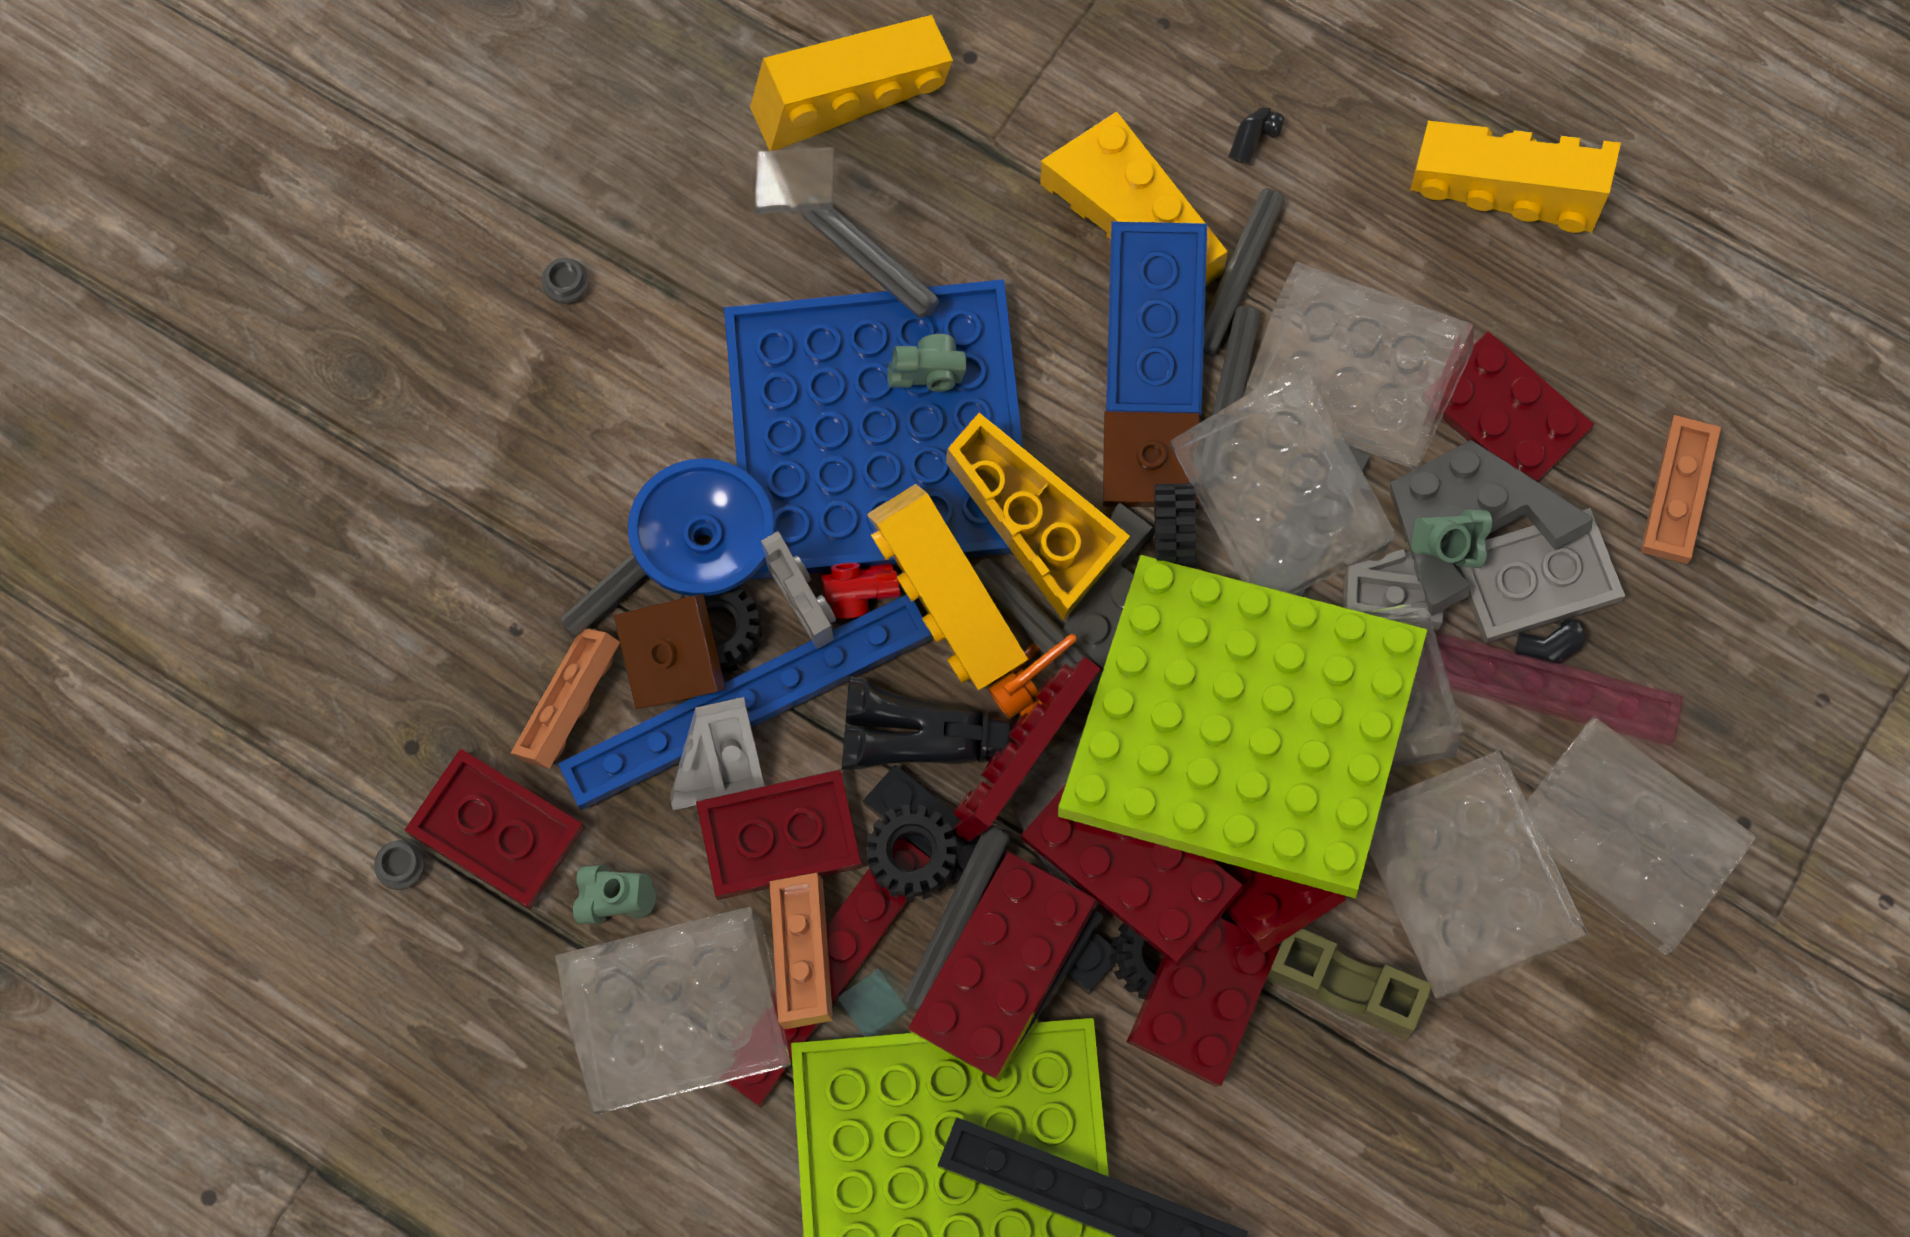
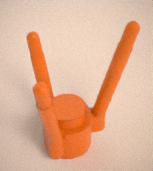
M1075 634L1068 635L1023 671L1022 668L1040 650L1032 642L1024 650L1028 660L996 679L995 683L987 688L996 704L1008 719H1011L1018 713L1022 717L1025 712L1028 714L1037 702L1042 703L1039 700L1034 702L1032 700V697L1038 693V690L1031 679L1077 641Z

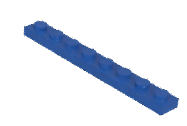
M906 594L832 630L834 640L817 649L811 640L725 682V690L696 696L558 763L559 768L579 809L584 810L680 763L696 707L744 697L752 728L848 681L849 676L856 677L932 640V636L921 619L922 615L915 602H911Z

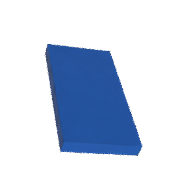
M1111 221L1106 411L1199 413L1201 415L1207 223Z

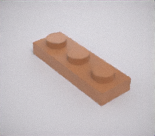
M1676 415L1671 419L1642 540L1641 553L1683 564H1688L1691 560L1721 427Z
M586 628L576 636L512 749V755L525 763L550 769L553 762L563 753L566 739L575 722L587 710L590 702L589 697L598 681L610 669L613 655L620 644L618 640L607 632Z
M818 873L769 881L778 1023L784 1029L833 1021L823 879Z

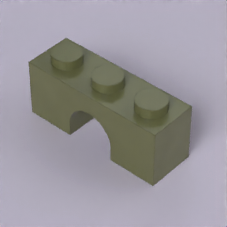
M1300 929L1281 942L1267 976V981L1403 1040H1407L1414 1032L1433 984L1386 964L1382 968L1355 961L1336 949L1337 943L1304 929Z

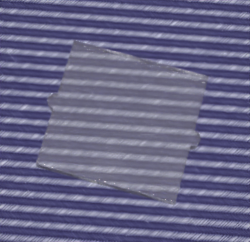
M794 146L790 150L758 151L756 214L790 212L795 215L799 211L833 209L834 147L800 149L799 146Z

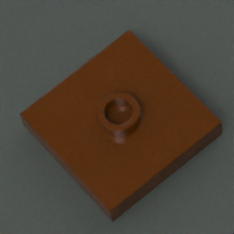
M1104 411L1103 506L1116 507L1121 503L1125 507L1154 508L1155 484L1194 483L1195 508H1198L1199 413Z
M703 594L614 615L636 710L726 689Z

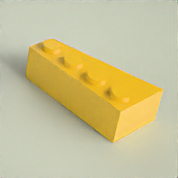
M929 15L763 58L750 109L771 153L914 96L931 93L939 89L946 81L953 59L933 16Z
M1118 112L1110 115L1041 160L1040 185L1051 194L1057 193L1071 204L1070 208L1083 219L1089 218L1107 232L1106 237L1110 240L1111 221L1205 223ZM1208 226L1205 286L1224 274L1228 253Z
M1428 120L1410 190L1420 192L1424 197L1432 200L1451 199L1463 202L1470 208L1479 211L1493 209L1510 213L1516 219L1525 222L1539 220L1556 224L1567 232L1579 233L1586 231L1592 233L1610 194L1621 143L1604 141L1602 149L1580 147V138L1561 136L1560 142L1557 144L1537 142L1533 138L1532 132L1516 130L1513 133L1504 134L1502 137H1494L1488 127Z
M981 413L975 416L948 447L946 464L1064 621L1123 552L1130 535Z
M914 484L867 514L877 532L871 535L885 560L893 557L903 572L896 577L911 602L919 598L927 610L928 614L921 618L936 643L945 639L954 655L947 658V661L961 684L970 679L971 683L979 691L1028 660L927 492L917 484Z

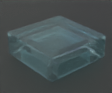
M879 969L837 997L864 1037L875 1036L908 1012Z

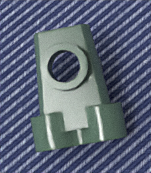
M947 334L925 336L918 342V348L917 346H894L892 361L888 363L889 388H911L912 385H927V388L934 392L950 390L955 386V383L962 382L966 371L964 351H956L955 339Z
M1465 509L1460 516L1417 518L1414 524L1411 548L1416 554L1434 556L1448 563L1455 562L1458 567L1481 568L1486 561L1485 540L1492 528L1491 514L1486 510Z
M605 865L581 866L577 872L576 880L579 896L573 905V916L578 924H601L607 916L620 914L640 919L647 916L654 908L656 891L652 885L651 878L647 874L609 872Z

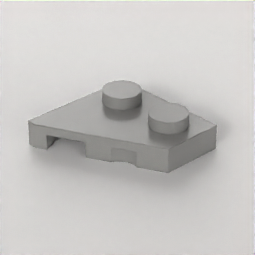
M778 531L761 540L768 571L815 647L818 649L834 640L830 624L836 621V618L822 595L815 598L808 585V582L811 581L810 575L797 555L795 557L792 556Z
M744 697L695 708L670 794L673 810L695 806L696 801L765 786Z

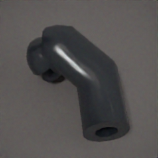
M1261 107L1247 116L1238 127L1228 158L1250 165L1259 138L1263 134L1273 138L1279 136L1284 123V116L1281 113L1271 112V108Z
M1566 619L1561 622L1560 628L1546 638L1520 632L1514 656L1550 665H1559L1583 648L1587 638L1584 625L1576 619Z

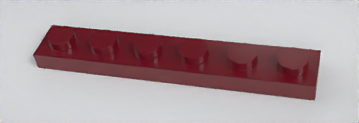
M903 838L899 839L893 848L894 861L905 870H919L930 860L929 856ZM870 868L826 927L832 1008L909 903L905 896L898 895V898L889 895V891L886 888L882 889L876 883ZM776 996L718 1077L761 1108L792 1065L791 1043L809 1042L821 1023L784 1029L778 1023Z

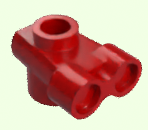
M853 562L836 564L831 567V574L821 575L822 594L826 602L830 603V608L835 618L860 617L869 613L868 599L877 598L880 600L899 597L897 572L893 571L892 563L872 565L866 569H860V564Z

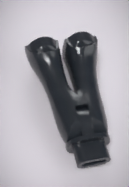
M849 676L841 770H861L882 764L904 762L963 764L978 761L979 763H984L986 756L993 757L998 751L1001 752L1009 743L1010 720L989 718V712L983 711L981 716V711L960 705L923 701L901 696L879 688L863 678ZM855 726L919 730V732L891 733Z

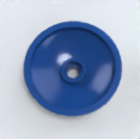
M715 459L685 460L659 471L638 492L628 519L629 542L640 568L661 587L687 596L699 594L704 596L717 595L732 590L746 582L758 571L765 561L761 540L774 534L772 507L760 484L743 469L731 463ZM701 535L712 537L711 542L707 545H699L695 541Z

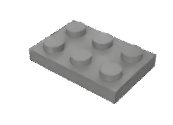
M1591 508L1583 510L1593 519L1591 531L1556 550L1553 549L1535 525L1485 540L1487 555L1486 561L1481 568L1458 567L1455 564L1456 569L1470 585L1469 597L1467 599L1484 643L1622 602L1625 594Z

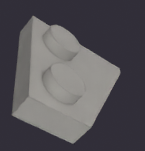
M1404 549L1386 554L1381 560H1367L1347 568L1344 574L1343 608L1428 630L1438 631L1442 625L1443 611L1431 616L1427 610L1424 591L1414 570V560L1411 551L1405 552Z

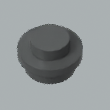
M558 258L545 268L541 282L543 290L549 299L556 303L569 304L583 297L588 289L589 278L586 269L578 261L569 258Z
M396 840L384 845L377 853L374 861V871L377 878L383 885L393 890H404L415 885L422 877L425 867L421 851L414 844L404 840Z

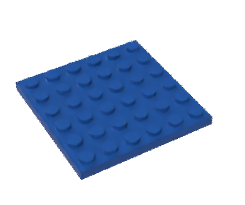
M1004 279L926 287L938 297L939 303L935 308V312L930 317L925 316L923 318H918L888 291L724 307L737 467L750 474L763 488L772 507L774 533L777 531L780 533L792 556L795 557L797 555L809 574L831 572L833 565L848 562L860 564V569L887 563L898 565L893 557L885 560L871 535L877 532L867 514L914 484H917L928 493L966 558L1013 553L946 464L948 447L978 413H981L1023 448ZM947 334L955 339L956 351H964L966 371L962 382L955 383V386L950 390L934 392L929 390L927 385H912L911 388H889L888 363L892 361L894 346H917L918 348V342L925 336ZM766 559L758 571L748 580L773 578L768 571Z

